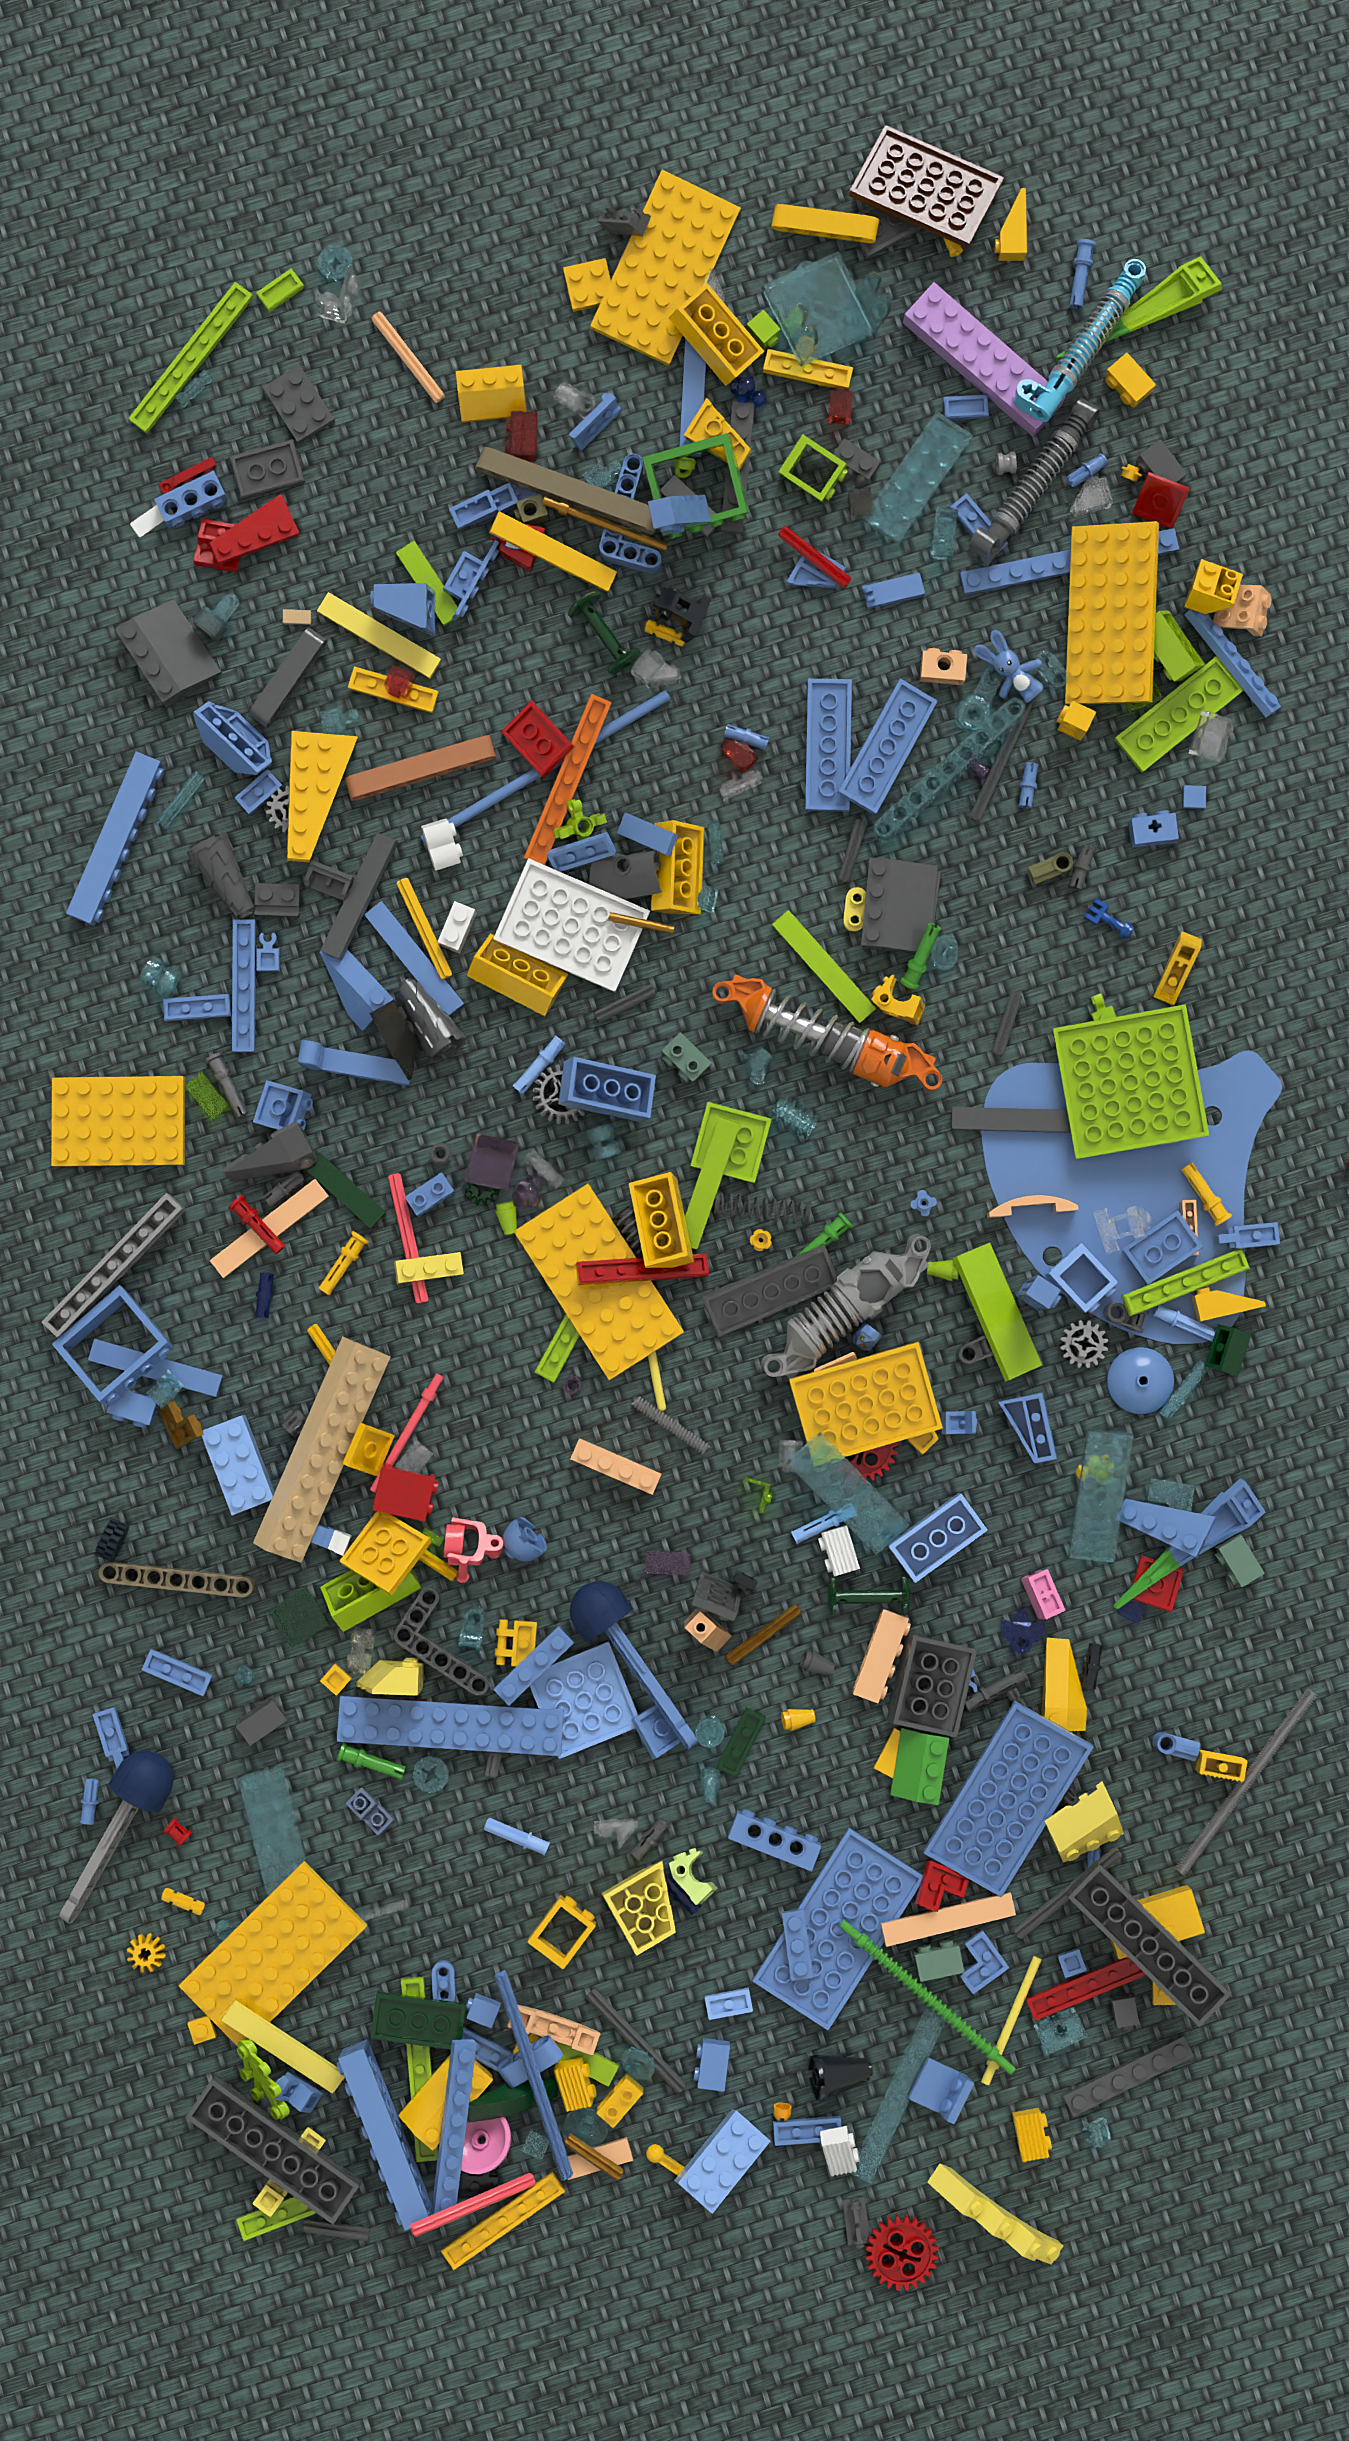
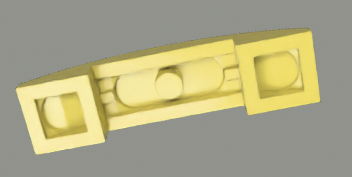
M309 2127L301 2135L302 2138L318 2149L326 2141ZM269 2179L252 2204L271 2217L288 2192Z

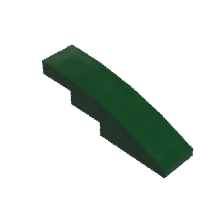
M553 2076L543 2080L548 2100L550 2101L558 2097L557 2080ZM527 2080L510 2090L504 2084L469 2102L468 2122L492 2120L537 2107L538 2105L536 2104L538 2102H535L536 2097H534V2092L531 2089L533 2087H530L531 2082Z

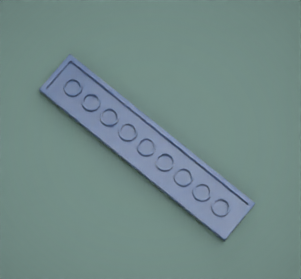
M340 1696L337 1742L561 1756L564 1710Z

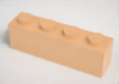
M579 1438L571 1456L573 1461L652 1495L661 1476L660 1472Z
M884 1608L881 1609L852 1689L854 1695L879 1703L880 1699L884 1700L888 1689L885 1683L887 1678H892L895 1670V1665H892L895 1656H900L903 1644H900L902 1636H907L911 1626L908 1623V1617Z

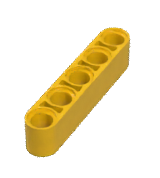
M776 204L771 228L781 232L862 243H875L879 219L867 215Z

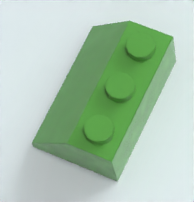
M901 1728L890 1795L915 1802L939 1805L949 1737L938 1733Z

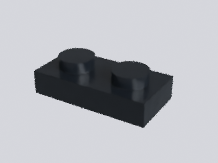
M736 1570L733 1576L734 1581H736L735 1586L748 1592L749 1588L754 1591L758 1583L756 1579L739 1570Z

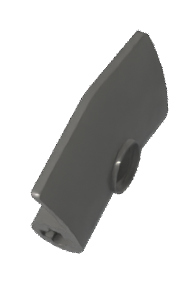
M656 850L631 855L615 853L613 856L591 862L589 885L622 899L661 893L656 870L660 868L659 854ZM627 860L629 867L625 871L623 868V864Z

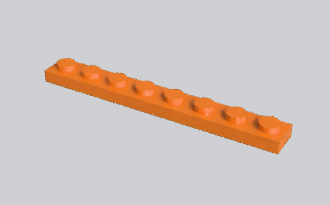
M591 694L571 742L575 747L565 756L524 859L528 860L529 858L545 865L548 858L547 852L552 849L556 839L553 829L561 827L568 810L566 801L573 798L612 702Z

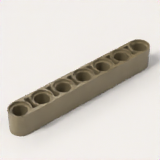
M108 1562L99 1569L100 1579L103 1582L241 1598L249 1596L255 1590L254 1580L243 1575L122 1562ZM108 1566L115 1569L116 1575L114 1578H109L106 1575ZM130 1569L137 1571L138 1578L136 1581L128 1577ZM152 1571L160 1574V1581L158 1583L151 1581L150 1574ZM175 1573L180 1574L183 1579L182 1584L179 1586L175 1585L172 1581ZM196 1576L204 1578L205 1584L203 1588L195 1585L194 1580ZM219 1578L226 1580L227 1588L225 1590H220L217 1587V1580ZM241 1581H246L249 1584V1591L247 1593L240 1591L239 1583Z

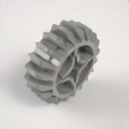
M559 1064L556 1065L557 1072L553 1073L551 1067L547 1068L550 1075L546 1076L542 1072L540 1075L544 1081H535L541 1087L533 1088L534 1093H539V1096L533 1097V1101H541V1103L536 1105V1109L544 1107L541 1116L544 1117L547 1113H550L548 1117L550 1122L554 1116L557 1117V1124L561 1123V1118H565V1123L569 1124L568 1117L570 1116L573 1117L574 1121H577V1112L581 1116L585 1115L582 1109L565 1106L567 1112H558L549 1107L550 1104L559 1102L557 1098L559 1095L557 1085L561 1088V1083L558 1077H562L563 1071H561ZM552 1081L555 1086V1092L545 1099V1089L549 1082Z

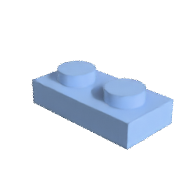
M749 1987L705 1996L709 2020L753 2012Z

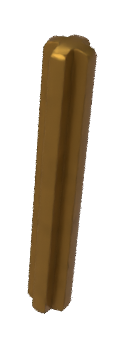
M796 1604L792 1605L726 1655L728 1662L731 1665L736 1664L802 1614Z

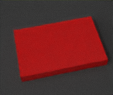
M532 700L501 731L543 778L575 747Z

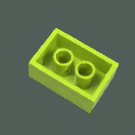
M1158 611L1155 614L1154 659L1157 662L1161 661L1165 667L1163 672L1169 680L1173 679L1174 682L1183 681L1205 664L1169 611Z

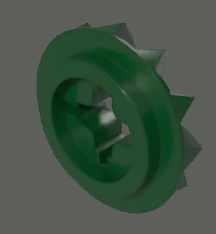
M479 1170L472 1173L466 1180L465 1193L472 1203L486 1206L498 1198L500 1183L493 1173ZM486 1179V1187L492 1191H483L480 1197H478L479 1189L473 1185H481Z

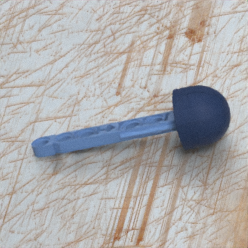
M595 1581L582 1586L575 1593L570 1604V1617L574 1627L585 1642L593 1639L603 1631L606 1633L665 1720L674 1730L679 1740L687 1749H690L698 1743L696 1736L616 1623L633 1610V1607L616 1586L608 1582Z

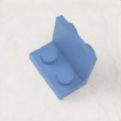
M927 2058L908 2098L940 2113L946 2121L955 2124L974 2082L966 2074L936 2060Z

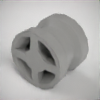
M1014 451L1004 455L1002 453L996 454L998 475H1003L1005 472L1016 474L1017 462Z

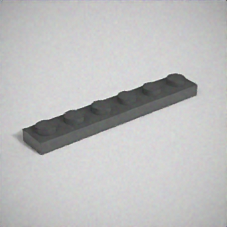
M733 401L730 426L750 448L754 403ZM750 455L739 470L745 495ZM728 463L722 512L739 508ZM732 518L724 520V525H721V533L742 534L744 519L735 522L732 521Z
M1182 2034L1062 2095L1074 2117L1194 2057Z

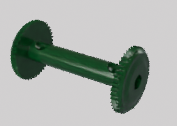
M595 591L590 592L570 607L568 616L573 618L581 613L585 616L616 660L608 668V673L617 674L638 659L640 649L635 648L627 653L593 606L599 600L601 594Z
M901 1576V1589L836 1591L835 1578L829 1580L828 1609L832 1617H836V1604L896 1602L901 1603L903 1616L909 1613L910 1590L908 1579L905 1576Z

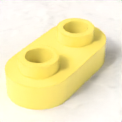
M858 887L849 890L845 899L843 924L850 932H858L863 929L866 891ZM859 895L861 901L855 902L853 896ZM851 917H857L859 919V922L857 924H853L851 922Z

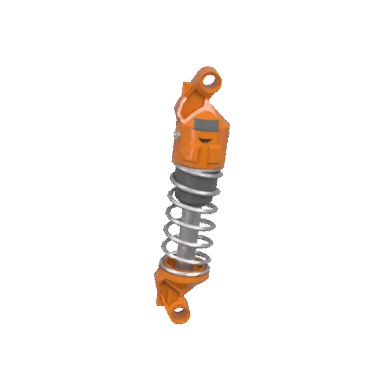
M735 974L732 981L718 982L713 987L712 996L718 1004L739 1003L749 1031L758 1033L764 1023L762 1034L767 1036L773 1025H777L780 1027L779 1043L785 1040L789 1031L796 1033L793 1045L795 1050L801 1046L805 1038L812 1040L809 1049L810 1056L815 1055L820 1047L821 1053L825 1055L826 1063L831 1060L841 1064L842 1070L849 1067L850 1073L853 1072L852 1074L870 1081L871 1085L875 1087L880 1085L887 1088L911 1076L917 1077L923 1089L929 1092L937 1090L942 1084V1075L934 1066L936 1058L925 1054L915 1043H903L894 1035L889 1037L869 1028L863 1031L854 1027V1022L843 1025L838 1023V1015L833 1016L825 1027L821 1025L823 1017L822 1008L815 1012L811 1020L805 1018L807 1012L806 1002H803L798 1007L795 1014L789 1012L792 1002L791 995L786 996L779 1007L775 1006L776 990L767 986L762 979H746ZM719 988H725L728 990L729 995L722 999L716 995V991ZM928 1075L935 1076L937 1078V1085L929 1086L926 1083V1077Z

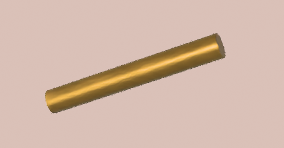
M612 912L609 913L608 921L672 935L675 928L672 925Z

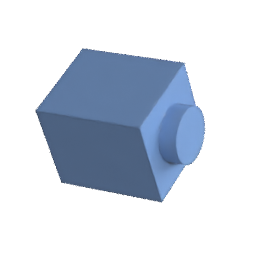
M476 1993L474 1999L469 1997L466 2011L468 2015L466 2019L492 2029L501 2002Z

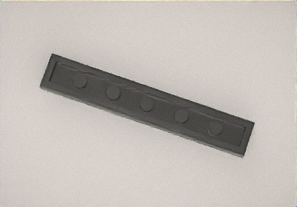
M380 833L376 834L320 950L324 954L342 961L396 849L397 840Z
M952 1107L951 1130L1071 1133L1067 1110Z

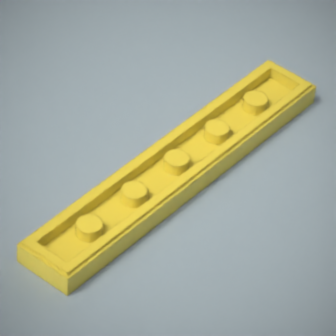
M329 592L317 610L319 614L431 679L441 662L439 657Z
M234 2000L222 2016L221 2021L332 2094L345 2078L344 2074L341 2075L335 2065L238 2001Z

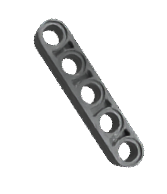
M308 627L257 698L248 716L266 728L270 727L320 656L328 640Z

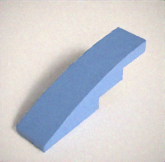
M509 482L493 491H484L449 508L457 528L461 529L493 518L499 511L505 513L517 508L516 502L538 495V493Z

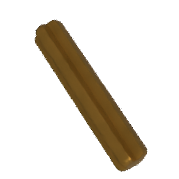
M572 2133L567 2135L564 2140L565 2146L614 2180L618 2181L624 2172L621 2167Z

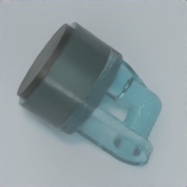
M228 593L223 596L213 610L203 606L193 618L192 624L212 641H219L230 627L226 621L238 607V597Z

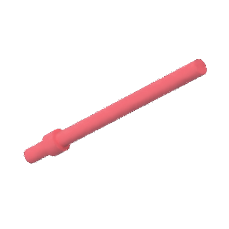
M436 1373L429 1387H425L421 1394L423 1396L385 1462L391 1464V1467L394 1466L430 1401L433 1402L437 1393L435 1392L442 1382L443 1376ZM380 1472L370 1488V1490L375 1493L378 1485Z

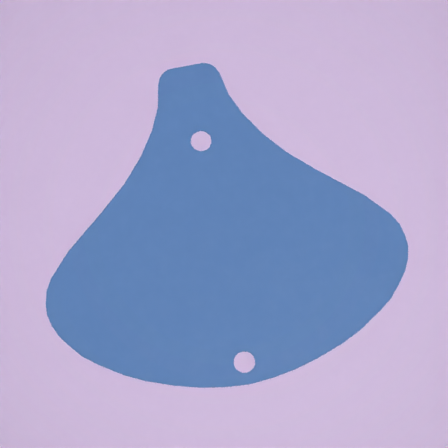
M1253 1051L1239 1052L1220 1064L1198 1070L1204 1108L1214 1106L1220 1109L1222 1113V1119L1219 1124L1214 1126L1208 1125V1137L1076 1160L1071 1133L981 1131L985 1166L998 1205L1016 1198L1035 1195L1058 1197L1078 1205L1077 1211L1053 1213V1204L1011 1207L1012 1215L1004 1217L1016 1242L1035 1269L1056 1287L1058 1286L1047 1275L1054 1266H1049L1044 1262L1043 1252L1048 1247H1057L1061 1251L1063 1259L1080 1243L1117 1280L1118 1283L1114 1286L1116 1290L1107 1298L1103 1296L1098 1301L1100 1305L1091 1314L1129 1333L1160 1342L1194 1344L1208 1341L1175 1325L1171 1327L1170 1323L1153 1317L1156 1306L1147 1310L1149 1314L1145 1316L1142 1325L1143 1333L1107 1321L1103 1311L1109 1303L1118 1302L1124 1304L1122 1295L1148 1285L1123 1248L1177 1210L1180 1212L1181 1200H1196L1198 1239L1204 1248L1199 1250V1255L1189 1257L1155 1282L1237 1250L1229 1248V1243L1217 1244L1216 1235L1228 1234L1227 1229L1234 1226H1244V1190L1253 1143L1264 1116L1278 1099L1282 1090V1084L1278 1076ZM1025 1063L1006 1070L996 1078L990 1087L985 1099L984 1108L1067 1110L1059 1063ZM1192 1162L1214 1195L1222 1199L1221 1203L1226 1211L1233 1215L1218 1226L1214 1225L1215 1221L1209 1212L1203 1209L1204 1203L1186 1176L1181 1172V1169ZM1083 1255L1060 1275L1061 1279L1085 1304L1108 1283ZM1246 1270L1203 1288L1209 1287L1210 1291L1218 1290L1244 1297ZM1196 1290L1161 1304L1173 1311L1179 1310L1180 1314L1197 1321L1191 1299L1192 1295H1197ZM1114 1306L1111 1309V1316L1115 1319L1119 1317L1120 1310L1118 1307ZM1240 1312L1199 1322L1213 1329H1217L1218 1324L1232 1327Z

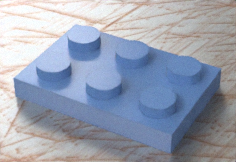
M1177 1210L1124 1247L1123 1250L1149 1285L1204 1248V1246Z

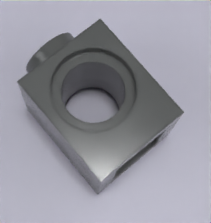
M1132 1993L1109 1997L1113 2021L1117 2028L1130 2030L1134 2028V2025H1139L1135 1997Z

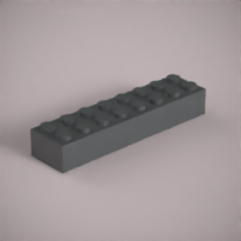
M1097 1860L1065 1892L1067 1897L1199 2027L1232 1995Z
M218 2076L211 2079L185 2117L331 2224L337 2221L363 2182L282 2122L275 2120L268 2112Z

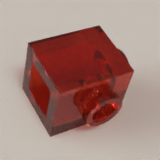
M392 664L384 683L385 689L388 691L387 693L396 698L401 696L407 699L415 680L414 674Z

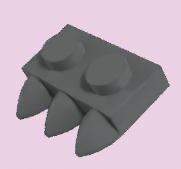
M846 439L842 440L833 454L847 463L848 467L846 470H848L844 481L856 475V489L865 486L870 481L881 461ZM830 461V472L833 473L838 465Z

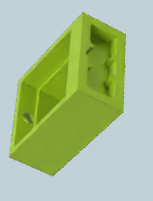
M802 434L778 472L781 476L824 503L825 500L830 501L836 492L834 487L837 482H842L848 473L846 468L848 466L847 463ZM808 447H811L838 465L821 493L791 474Z

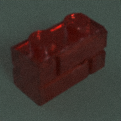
M511 412V418L506 419V432H510V440H505V453L528 462L536 461L538 415L536 412Z

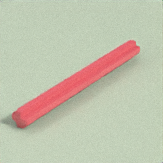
M398 1173L389 1175L388 1180L406 1259L419 1258L401 1175ZM425 1281L411 1282L415 1302L418 1304L427 1302L428 1295Z
M531 2173L525 2174L414 2222L410 2225L411 2233L415 2237L519 2193L536 2184L535 2178Z

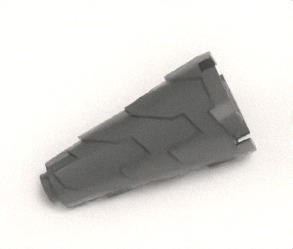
M223 831L219 833V837L212 836L191 848V851L189 850L186 853L197 870H200L210 885L213 886L223 903L228 905L236 917L240 916L243 919L253 913L251 909L254 908V905L233 853V846L228 835Z
M408 978L399 984V996L405 1005L406 1011L414 1025V1030L425 1049L429 1061L437 1063L442 1061L440 1055H445L449 1058L458 1052L467 1043L466 1040L468 1038L465 1033L458 1028L438 1003L429 996L419 981L416 982Z

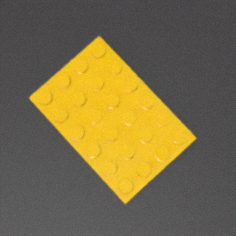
M184 1076L52 1078L51 1166L185 1165Z
M919 1342L789 1379L813 1466L943 1429Z

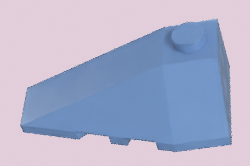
M348 949L342 961L320 951L348 1016L364 1032L396 1003L395 1000Z

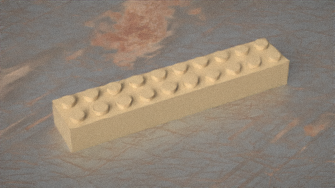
M342 1336L253 1541L254 1544L265 1551L302 1563L344 1466L342 1463L359 1423L363 1422L390 1356Z

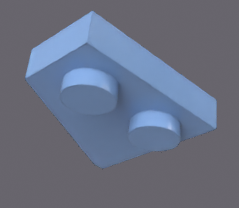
M822 554L843 572L846 570V567ZM801 556L786 583L794 586L835 588L837 585L834 580L803 556Z

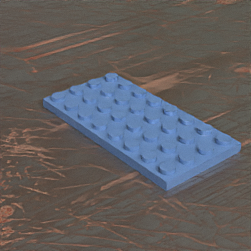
M1014 1700L924 1848L923 1853L1002 1897L1046 1826L1045 1820L1054 1813L1092 1751L1093 1745Z
M848 1827L796 1909H804L813 1978L791 1981L783 1930L752 1981L829 2030L874 1957L873 1955L869 1956L868 1951L864 1952L863 1947L859 1948L855 1944V1940L843 1931L839 1924L842 1920H846L859 1933L866 1934L869 1937L868 1940H873V1945L877 1944L878 1949H880L884 1943L880 1923L900 1918L919 1888L923 1875Z

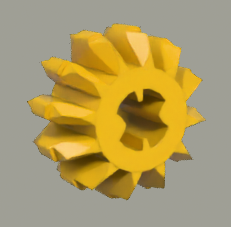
M149 1933L146 1939L143 1934H139L138 1940L133 1939L130 1942L133 1947H128L127 1952L133 1955L129 1956L127 1960L130 1962L135 1961L132 1966L133 1969L140 1965V1972L144 1973L146 1968L153 1972L155 1966H161L162 1962L160 1959H164L166 1954L160 1952L165 1948V1945L157 1944L160 1941V1937L155 1938L153 1941L152 1933ZM145 1948L146 1951L149 1950L151 1952L148 1957H146L147 1954L145 1956L142 1954Z

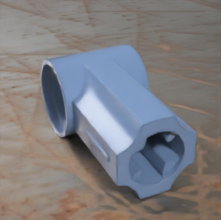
M1158 1732L1152 1739L1153 1747L1164 1754H1170L1191 1761H1195L1199 1755L1200 1742L1166 1732ZM1167 1737L1169 1745L1163 1749L1160 1746V1742L1163 1738Z

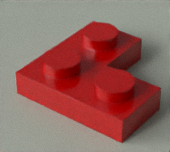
M927 1861L915 1905L938 1912L943 1892L958 1898H964L969 1879L946 1866L933 1861Z

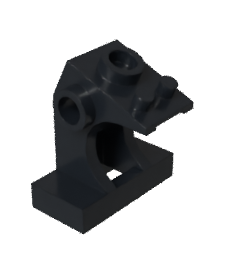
M663 587L661 594H657L654 599L653 607L656 608L653 609L652 614L655 615V622L660 619L669 621L670 618L679 622L683 627L680 640L688 643L696 637L711 599L703 596L695 602L681 594L676 588L668 589ZM676 604L686 608V614L675 609Z

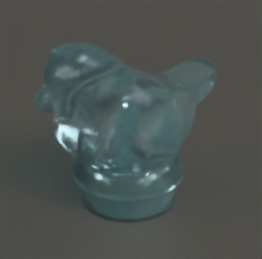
M762 1046L755 1049L752 1054L739 1050L738 1054L747 1062L751 1081L757 1085L765 1084L764 1076L768 1071L767 1065L771 1063L770 1061L773 1056Z

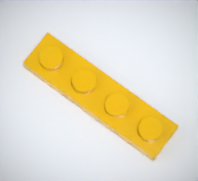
M771 349L767 350L763 373L844 391L849 389L853 367Z
M355 666L348 685L350 690L432 714L439 695L437 690Z

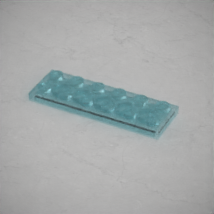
M936 412L864 515L863 521L899 545L971 441L973 435L939 412Z
M1087 1428L1068 1554L1069 1558L1114 1563L1133 1441L1132 1433Z
M821 1432L787 1461L788 1465L876 1555L909 1526L908 1522Z
M282 1766L238 1778L267 1897L303 1861L306 1862Z

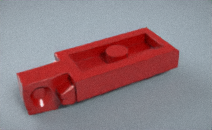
M210 457L159 483L160 489L163 494L176 489L179 483L184 485L195 480L193 476L199 473L203 476L211 471H215L213 466L217 464Z

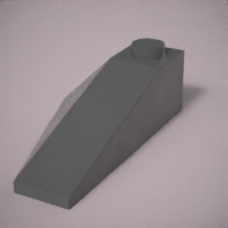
M296 1121L271 1134V1140L265 1144L260 1142L255 1146L256 1150L254 1152L243 1154L223 1168V1171L230 1181L299 1171L311 1167L313 1163L318 1162V1158L309 1138Z

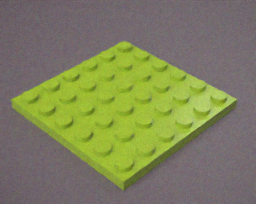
M1186 1004L1053 1028L1076 1160L1209 1136Z

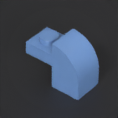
M287 2071L285 2076L283 2075L276 2081L282 2090V2094L275 2099L288 2101L300 2112L311 2113L323 2095L311 2083L292 2072Z

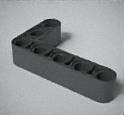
M435 1587L424 1588L394 1632L395 1641L476 1696L485 1694L490 1686L489 1678L485 1674L420 1632L440 1600V1593ZM431 1591L435 1594V1601L433 1603H427L424 1600L425 1592ZM412 1611H421L423 1614L422 1621H414L411 1617ZM401 1629H407L410 1632L411 1637L409 1640L404 1641L399 1637ZM421 1641L427 1642L429 1651L426 1653L420 1652L417 1648L418 1643ZM438 1654L447 1656L448 1663L446 1665H439L437 1663L436 1656ZM458 1666L464 1667L467 1671L466 1676L463 1678L457 1677L455 1675V1668ZM475 1679H482L485 1682L483 1690L474 1688L473 1681Z

